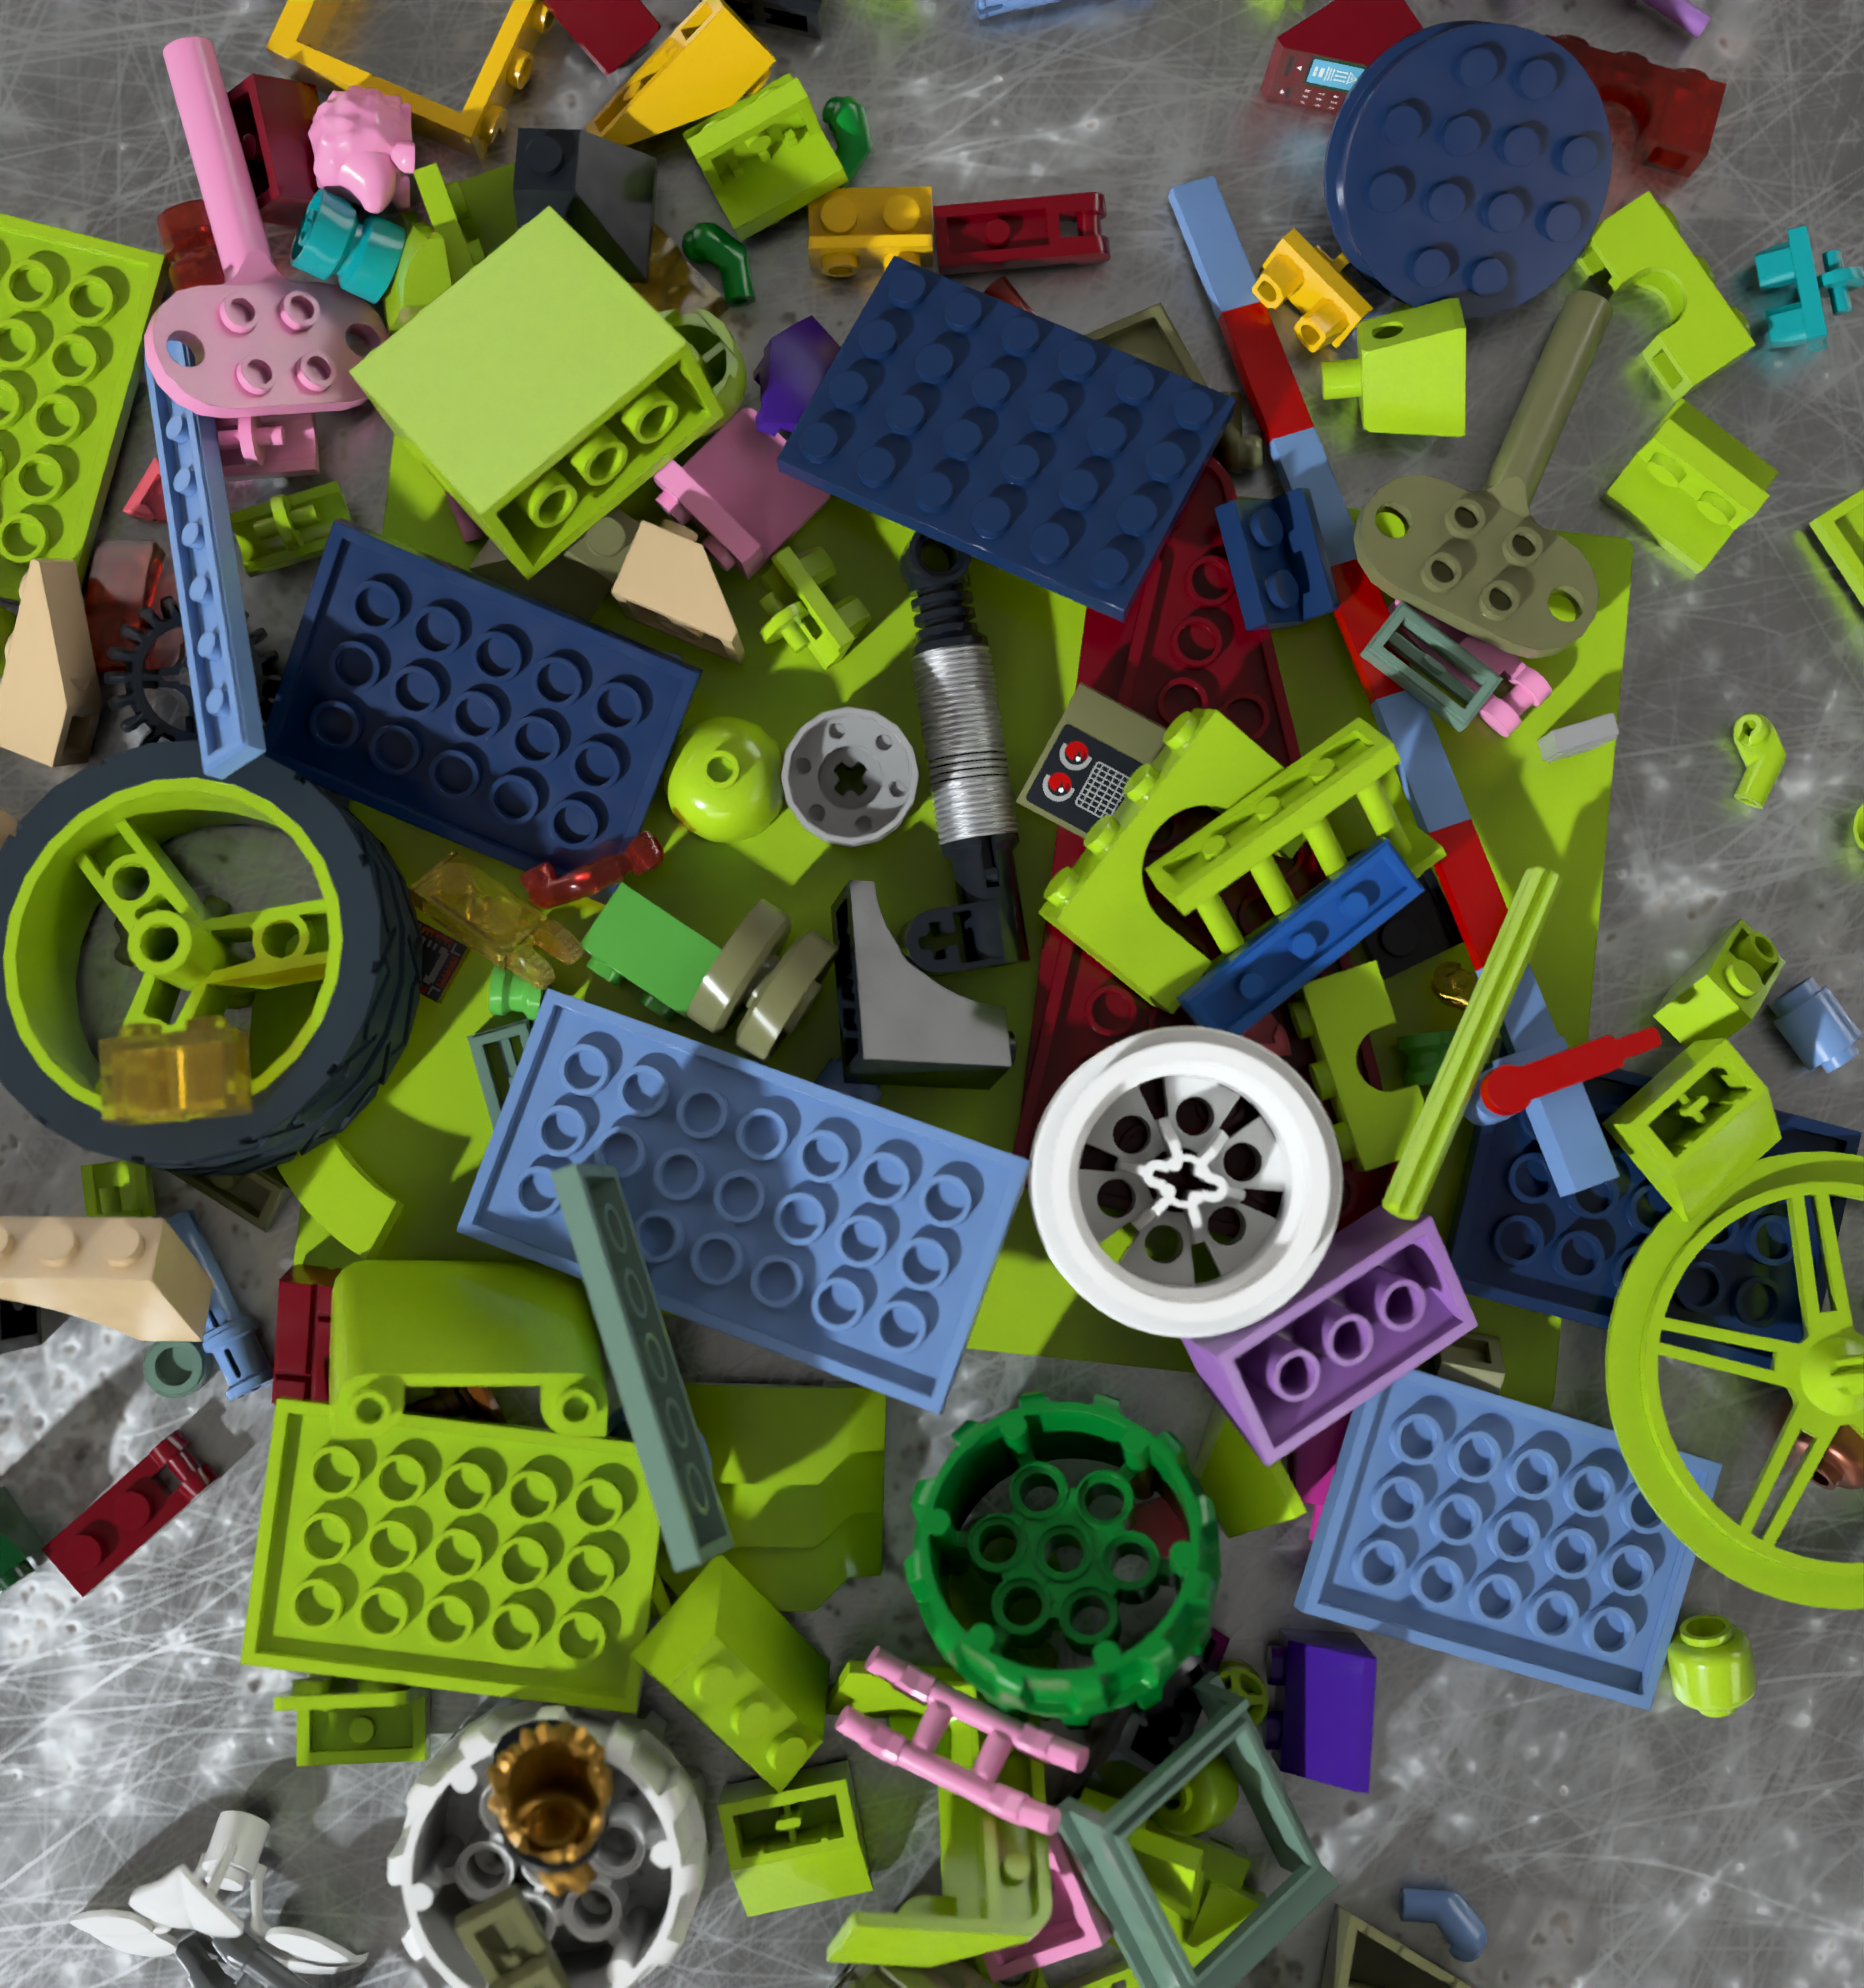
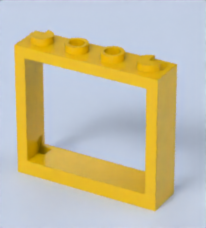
M288 0L265 48L281 74L299 82L315 84L317 90L330 95L333 90L346 91L352 85H356L364 89L375 88L384 95L400 96L403 103L411 105V130L482 161L489 143H493L497 132L504 133L508 121V110L506 107L514 89L521 90L530 77L534 63L532 51L540 33L548 34L556 18L541 0L513 1L462 113L318 51L342 0Z

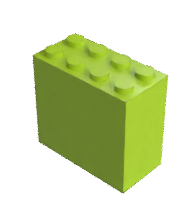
M550 205L530 222L523 225L511 238L482 262L473 266L465 276L431 304L421 309L413 319L380 346L374 348L361 362L349 371L402 444L527 581L725 416L687 341Z

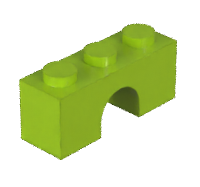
M1647 191L1596 225L1576 260L1599 294L1608 301L1632 288L1648 289L1656 293L1664 301L1669 312L1668 328L1659 333L1641 354L1674 402L1680 397L1685 398L1735 365L1756 345L1750 337V326L1743 313L1738 308L1727 304L1715 286V277L1709 264L1701 256L1693 255L1680 236V227L1673 212L1664 204H1658L1650 191Z
M1374 960L1310 981L1294 993L1296 1000L1288 1003L1290 1017L1300 1039L1309 1037L1317 1062L1309 1064V1071L1316 1093L1321 1101L1330 1099L1338 1123L1331 1126L1337 1140L1341 1162L1351 1161L1354 1171H1368L1400 1160L1425 1104L1418 1084L1383 1092L1368 1085L1358 1071L1356 1055L1363 1038L1375 1029L1397 1022L1377 962Z

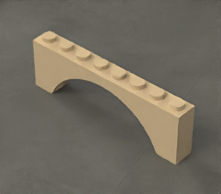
M0 1216V1299L74 1315L112 1328L139 1341L203 1342L214 1281L164 1218Z

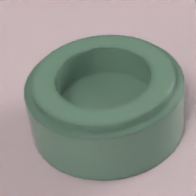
M155 1341L144 1357L143 1372L145 1379L156 1393L164 1397L181 1398L200 1390L210 1378L213 1367L211 1353H205L202 1347L203 1342Z

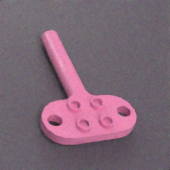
M200 36L184 37L170 42L164 47L163 56L224 272L225 283L179 290L168 298L152 315L144 335L146 362L157 384L175 403L200 416L216 418L343 411L362 405L369 398L349 371L361 362L364 357L356 355L349 348L345 334L349 332L361 336L367 342L371 352L390 338L380 315L364 299L340 289L339 285L322 282H295L284 277L276 269L214 45L210 39ZM167 341H179L187 345L195 356L196 366L186 367L176 363L170 357L167 350Z

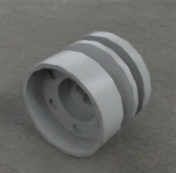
M845 707L822 712L798 730L786 749L781 779L787 804L805 830L828 844L854 848L877 843L899 828L913 806L919 773L913 747L897 725L875 711ZM842 766L849 771L856 769L858 766L864 768L866 772L862 777V783L867 788L866 791L860 796L851 790L846 792L844 796L838 794L836 789L840 784V780L836 774L837 769Z

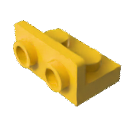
M932 186L836 188L808 204V256L810 270H822L823 274L832 277L852 276L857 274L859 269L884 268L885 272L893 256L923 268L933 267Z

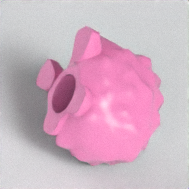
M352 85L346 91L333 90L328 100L318 106L313 116V123L308 131L314 153V174L317 186L349 201V203L353 202L362 206L369 213L378 214L389 205L390 201L399 212H409L410 178L408 173L414 174L415 143L412 142L411 105L403 103L400 96L384 95L375 88L364 89Z

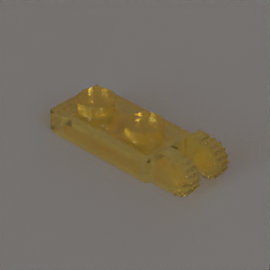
M452 851L409 887L410 901L415 907L503 971L511 970L537 989L543 990L555 980L556 976L554 975L555 971L547 960L532 949L534 945L539 946L554 958L557 957L565 965L573 964L582 956V946L579 944V940L574 937V934H571L569 930H565L557 921L548 920L547 916L456 851Z

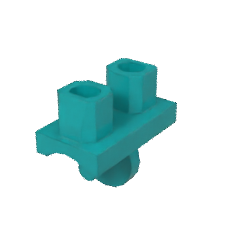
M1807 225L1787 230L1788 242L1774 245L1754 254L1761 292L1796 283L1799 299L1797 303L1765 311L1771 348L1792 347L1807 343L1810 354L1828 349V333L1821 298L1830 297L1834 316L1851 312L1852 305L1849 292L1864 285V268L1858 266L1844 268L1841 250L1834 249L1822 254L1825 273L1816 276Z

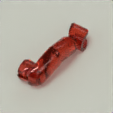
M646 830L640 833L628 845L626 851L621 854L612 855L607 853L558 879L553 866L549 862H545L522 874L520 880L523 887L529 892L530 896L528 899L534 906L541 909H552L589 897L625 880L623 875L633 870L636 876L654 870L661 865L664 859V851L655 834L652 836L650 831Z

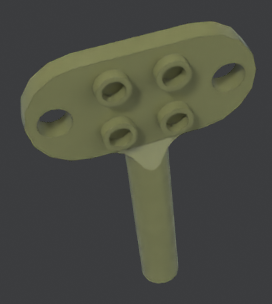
M1584 290L1573 291L1567 295L1494 464L1480 491L1465 490L1446 480L1424 474L1400 476L1377 489L1358 515L1353 537L1357 561L1372 584L1390 597L1400 602L1403 601L1407 605L1506 653L1528 659L1554 656L1573 645L1584 634L1595 618L1599 599L1595 572L1581 550L1560 535L1539 525L1529 510L1612 318L1613 307L1607 299L1599 294ZM1389 512L1399 517L1404 524V536L1401 538H1391L1381 533L1376 525V514ZM1558 594L1571 601L1576 613L1574 621L1566 622L1559 620L1551 613L1548 606L1550 595Z

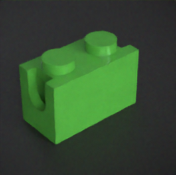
M622 882L578 945L592 955L586 967L616 987L619 986L624 977L645 991L638 1002L668 1022L672 1021L676 1013L691 1021L686 1016L689 1005L712 964L722 951L721 948Z

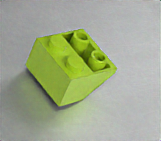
M1726 1038L1694 1041L1602 1123L1604 1128L1683 1222H1690L1782 1139L1768 1088Z
M848 1760L799 1770L781 1793L776 1791L762 1778L723 1786L717 1807L730 1872L747 1917L874 1890Z

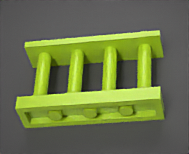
M1360 717L1145 869L1155 887L1184 916L1194 909L1198 910L1222 953L1211 961L1212 964L1205 974L1312 891L1310 890L1298 900L1295 899L1272 856L1275 851L1303 832L1327 879L1348 863L1326 819V815L1355 794L1377 837L1388 838L1416 878H1419L1424 871L1447 856L1443 847L1410 820L1402 825L1400 824L1379 778L1399 764L1401 759L1393 742ZM1250 870L1274 917L1243 938L1218 893Z

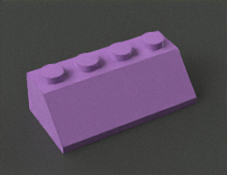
M1381 1204L1333 1235L1329 1247L1313 1275L1292 1298L1274 1312L1251 1325L1231 1332L1205 1337H1181L1206 1391L1262 1463L1270 1466L1477 1327L1478 1323L1432 1217L1421 1212L1420 1217L1416 1220L1401 1219L1390 1214Z

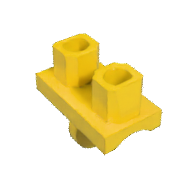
M1295 228L1289 231L1277 244L1259 269L1261 275L1252 287V293L1267 308L1276 310L1288 299L1303 314L1293 328L1296 338L1310 352H1316L1330 343L1337 349L1351 336L1357 325L1373 309L1358 293L1361 288L1345 273L1351 264L1343 252L1333 260L1319 245L1313 247Z

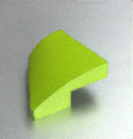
M416 211L400 212L395 221V224L405 228L406 238L395 274L382 296L383 320L389 336L396 333L413 319L421 309L431 304L452 286L444 238L438 232H433L431 225L426 221L418 222Z
M1084 1788L1079 1799L1081 1803L1104 1815L1120 1801L1088 1788ZM1145 1820L1126 1839L1157 1900L1183 1918L1194 1922L1200 1907L1205 1872L1200 1871L1204 1850L1145 1830Z

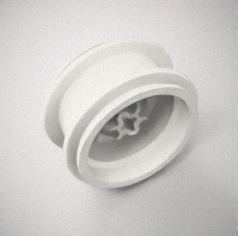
M1179 1026L1151 1030L1126 1038L1088 1059L1064 1081L1048 1103L1038 1123L1029 1160L1033 1162L1028 1174V1194L1033 1221L1039 1238L1058 1271L1080 1295L1111 1318L1130 1327L1158 1335L1186 1338L1213 1336L1240 1329L1268 1316L1292 1298L1313 1275L1329 1247L1339 1218L1342 1200L1341 1158L1330 1120L1320 1101L1301 1076L1279 1056L1249 1039L1217 1029ZM1162 1077L1165 1116L1154 1120L1139 1090L1138 1084ZM1241 1096L1259 1115L1228 1137L1219 1127ZM1188 1098H1195L1201 1101L1206 1106L1209 1114L1206 1128L1200 1134L1194 1136L1184 1133L1176 1122V1110L1179 1104ZM1124 1116L1138 1118L1143 1122L1147 1131V1139L1144 1146L1131 1154L1124 1153L1118 1149L1113 1140L1114 1126ZM1242 1143L1252 1150L1255 1156V1166L1253 1172L1247 1178L1237 1181L1227 1175L1223 1167V1158L1230 1146ZM1084 1144L1117 1157L1115 1172L1079 1169ZM1181 1148L1192 1151L1197 1155L1182 1154ZM1166 1151L1167 1157L1163 1160H1154L1162 1152ZM1183 1161L1190 1164L1189 1174L1199 1178L1201 1182L1209 1183V1188L1207 1191L1197 1189L1196 1191L1185 1190L1182 1200L1174 1198L1176 1193L1175 1187L1165 1183L1166 1180L1155 1178L1153 1172L1155 1170L1161 1172L1179 1171ZM1111 1179L1124 1181L1129 1186L1132 1194L1130 1207L1119 1216L1106 1215L1101 1211L1097 1202V1194L1100 1187ZM1148 1187L1155 1188L1158 1195L1155 1199L1151 1197ZM1243 1190L1282 1191L1280 1207L1276 1218L1241 1204L1240 1202L1245 1198V1191ZM1172 1205L1183 1208V1212H1172L1166 1210V1208ZM1228 1206L1235 1210L1239 1216L1240 1229L1234 1239L1221 1244L1214 1241L1209 1235L1208 1219L1218 1208ZM1128 1222H1131L1137 1231L1116 1263L1105 1253L1099 1244ZM1158 1225L1171 1226L1178 1237V1248L1175 1254L1164 1261L1152 1260L1145 1250V1238L1148 1232ZM1203 1242L1220 1277L1195 1284L1191 1245Z

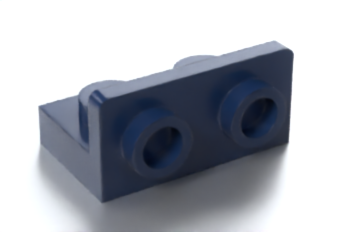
M1297 488L1273 499H1234L1215 508L1246 631L1292 628L1339 609L1340 602L1312 495L1308 488Z

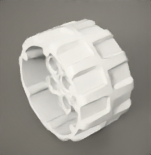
M502 1697L487 1713L466 1727L457 1729L416 1779L406 1796L408 1812L399 1841L387 1860L388 1881L391 1885H402L404 1903L410 1923L401 1940L410 1957L416 1961L425 1955L431 1965L453 1988H488V1983L455 1931L456 1916L472 1908L464 1894L473 1900L484 1901L517 1883L526 1900L541 1906L546 1913L547 1922L541 1924V1927L549 1942L559 1925H566L568 1931L573 1936L585 1942L608 1940L609 1944L588 1950L572 1952L554 1951L571 1988H636L638 1982L650 1974L658 1965L673 1963L684 1944L690 1922L697 1908L708 1872L713 1847L706 1838L703 1804L707 1787L702 1772L696 1767L683 1766L675 1752L663 1737L667 1722L653 1709L635 1715L626 1712ZM555 1719L570 1721L576 1728L584 1726L589 1734L596 1737L598 1744L606 1748L605 1760L620 1769L643 1791L659 1819L650 1820L649 1816L640 1806L631 1802H617L612 1805L609 1802V1828L622 1827L628 1830L634 1837L636 1847L628 1852H617L612 1850L604 1839L598 1852L589 1861L596 1876L595 1880L588 1885L587 1891H600L609 1898L612 1903V1910L606 1914L597 1915L589 1912L581 1902V1894H575L564 1888L562 1895H553L542 1884L536 1873L527 1870L509 1856L505 1849L497 1824L496 1814L488 1808V1799L493 1796V1791L486 1772L487 1767L492 1765V1752L501 1736L518 1725L533 1720ZM480 1782L485 1788L478 1804L479 1818L484 1827L476 1831L465 1846L464 1841L459 1836L449 1835L446 1837L445 1835L448 1800L452 1787L458 1792L466 1793L473 1790L477 1783ZM647 1849H651L650 1857L657 1867L668 1868L671 1866V1891L654 1914L647 1907L636 1906L626 1916L624 1911L629 1899V1886L625 1877L631 1875L640 1867ZM480 1850L496 1852L503 1859L505 1872L497 1875L483 1872L476 1863L475 1852Z

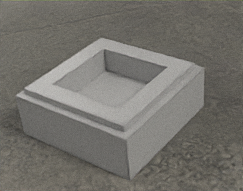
M1612 712L1553 730L1537 740L1543 761L1550 763L1602 747L1616 739L1620 732Z

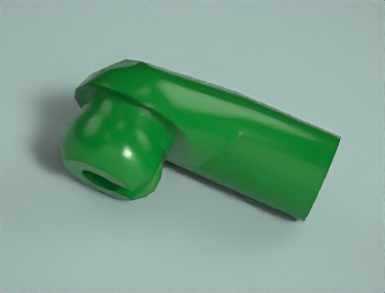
M835 96L825 103L822 118L823 122L828 123L829 129L834 133L837 148L834 152L848 178V182L837 188H848L871 154L873 141L864 106L852 96Z
M709 222L697 223L693 230H689L684 234L682 250L688 260L699 264L708 261L720 270L727 306L742 307L756 301L748 252L741 242L716 223Z

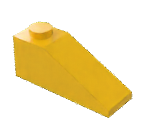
M702 0L585 128L588 133L623 146H628L733 107L743 95L745 97L754 95L768 80L771 74L770 67L776 59L766 43L724 0Z

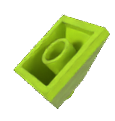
M1214 1401L1192 1473L1204 1494L1213 1500L1221 1531L1229 1539L1295 1519L1307 1513L1281 1459L1270 1466L1262 1463Z

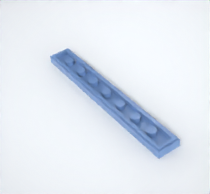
M167 341V350L170 357L176 363L186 367L196 366L195 356L187 345L179 341ZM144 343L143 357L204 774L223 780L264 753L266 746L215 417L200 416L174 402L157 384L146 362Z

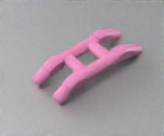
M875 1647L867 1659L865 1669L891 1684L893 1689L924 1706L927 1704L926 1711L911 1741L908 1740V1737L892 1730L881 1722H875L849 1705L840 1713L835 1729L861 1744L863 1749L894 1766L899 1765L987 1809V1812L1021 1827L1027 1826L1050 1836L1053 1835L1061 1821L1060 1809L1034 1800L1027 1794L995 1782L1012 1747L1030 1758L1049 1765L1055 1764L1077 1773H1081L1087 1765L1089 1758L1088 1747L1058 1737L1056 1733L1040 1728L1028 1721L1025 1723L937 1680V1677L923 1671L910 1662L901 1660L882 1647ZM952 1717L988 1734L971 1771L935 1753Z

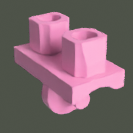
M315 413L240 418L215 417L225 482L320 474Z

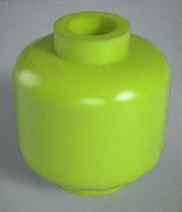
M1697 1615L1681 1623L1679 1629L1672 1635L1667 1652L1671 1684L1675 1697L1687 1707L1699 1710L1701 1714L1708 1717L1719 1718L1733 1714L1738 1707L1751 1700L1758 1685L1753 1649L1748 1634L1736 1625L1731 1624V1621L1719 1615Z
M1218 1753L1150 1815L1160 1828L1176 1836L1190 1837L1221 1826L1233 1814L1239 1798L1238 1780L1229 1761L1222 1753Z

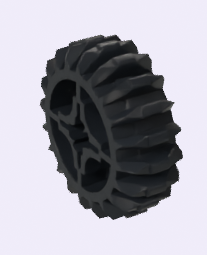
M166 596L160 599V609L164 619L160 620L153 610L144 606L136 612L139 621L146 629L143 633L129 624L122 625L118 630L121 637L133 646L131 650L115 646L108 650L107 656L110 659L126 664L125 672L112 671L104 674V682L106 684H125L126 690L125 695L111 698L108 700V704L112 710L121 709L128 705L133 709L135 715L125 719L120 724L121 729L125 733L136 730L141 724L149 729L141 738L139 746L158 742L160 738L166 740V742L198 740V746H200L191 687L180 685L179 681H164L162 679L172 678L179 675V673L189 671L186 664L188 661L184 633L183 643L180 644L179 658L174 666L170 668L143 669L145 657L153 643L167 631L183 628L181 613L176 601L172 596ZM245 611V617L247 622L249 613ZM259 628L250 632L248 636L259 707L262 711L270 712L274 699L262 696L263 688L279 687L282 677L278 675L263 676L262 666L278 661L279 656L277 651L257 654L253 645L267 637L265 629ZM144 689L166 691L177 699L181 709V718H185V731L171 726L157 715L150 706ZM261 719L264 732L266 722L263 719Z

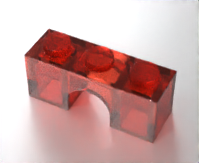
M1545 34L1546 37L1566 49L1586 70L1597 88L1603 105L1622 111L1632 121L1635 128L1636 141L1630 162L1690 178L1708 155L1727 84L1709 79L1706 73L1698 69L1678 68L1674 70L1649 63L1645 56L1636 52L1620 51L1613 53L1591 47L1586 40L1575 35L1563 34L1555 37Z

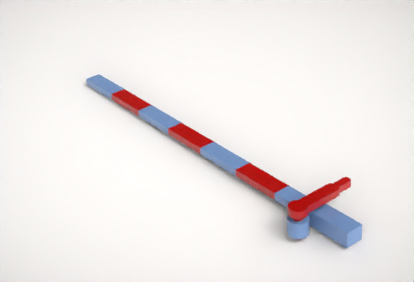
M1214 176L1173 186L1168 194L1170 204L1284 491L1287 493L1297 488H1308L1311 492L1340 602L1339 609L1334 611L1333 614L1381 734L1393 742L1401 759V762L1394 766L1417 826L1438 842L1447 855L1433 866L1479 979L1507 915V906L1427 707L1359 655L1389 618L1390 614L1380 589L1370 582L1357 561L1353 540L1354 524L1268 309L1252 293V287L1256 279ZM1386 644L1383 645L1385 649H1387L1389 652H1391L1393 655H1395L1398 659H1400L1402 662H1404L1407 666L1411 668L1408 661H1406L1403 657H1401L1399 654L1393 651ZM1528 963L1499 1030L1508 1056L1484 1065L1463 1115L1473 1124L1488 1126L1506 1120L1525 1109L1560 1197L1620 1176L1582 1082L1621 1068L1624 1065V1059L1657 1048L1661 1045L1662 1040L1658 1030L1655 1027H1649L1615 1039L1612 1035H1606L1569 1049L1564 1036L1559 1037L1531 966Z

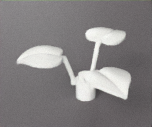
M234 1810L220 1813L207 1853L201 1854L193 1874L185 1864H182L163 1879L140 1887L132 1893L129 1901L130 1905L141 1914L152 1919V1921H148L133 1912L112 1909L79 1912L71 1915L69 1923L92 1934L101 1942L115 1949L147 1957L167 1956L176 1952L179 1944L175 1937L167 1934L172 1927L180 1929L191 1927L194 1930L216 1937H236L241 1935L244 1923L216 1895L219 1889L241 1891L245 1881H249L250 1930L255 1935L251 1938L260 1944L258 1946L260 1949L292 1972L311 1975L344 1972L366 1962L369 1954L368 1952L354 1955L341 1945L317 1933L292 1927L272 1928L264 1920L263 1881L268 1867L258 1862L270 1825L258 1816ZM204 1878L208 1883L207 1887L201 1883Z

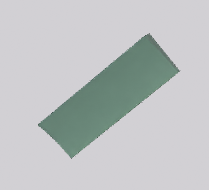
M575 1163L550 1173L674 1570L677 1572L699 1565L735 1545L616 1168L610 1165Z

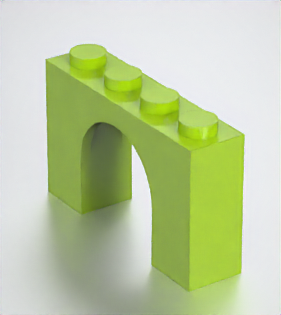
M1194 708L1191 713L1186 711L1172 722L1163 736V742L1166 746L1152 764L1145 763L1132 774L1123 789V793L1127 797L1112 816L1105 815L1093 825L1084 839L1083 844L1087 849L1072 868L1069 866L1063 868L1050 881L1044 892V897L1047 901L1038 912V914L1148 1003L1171 1014H1174L1180 1006L1176 997L1197 982L1212 962L1165 924L1150 906L1142 882V864L1146 848L1156 830L1174 814L1190 807L1206 805L1222 815L1285 770L1282 765L1218 710ZM1302 832L1272 855L1292 859L1306 840L1304 833Z

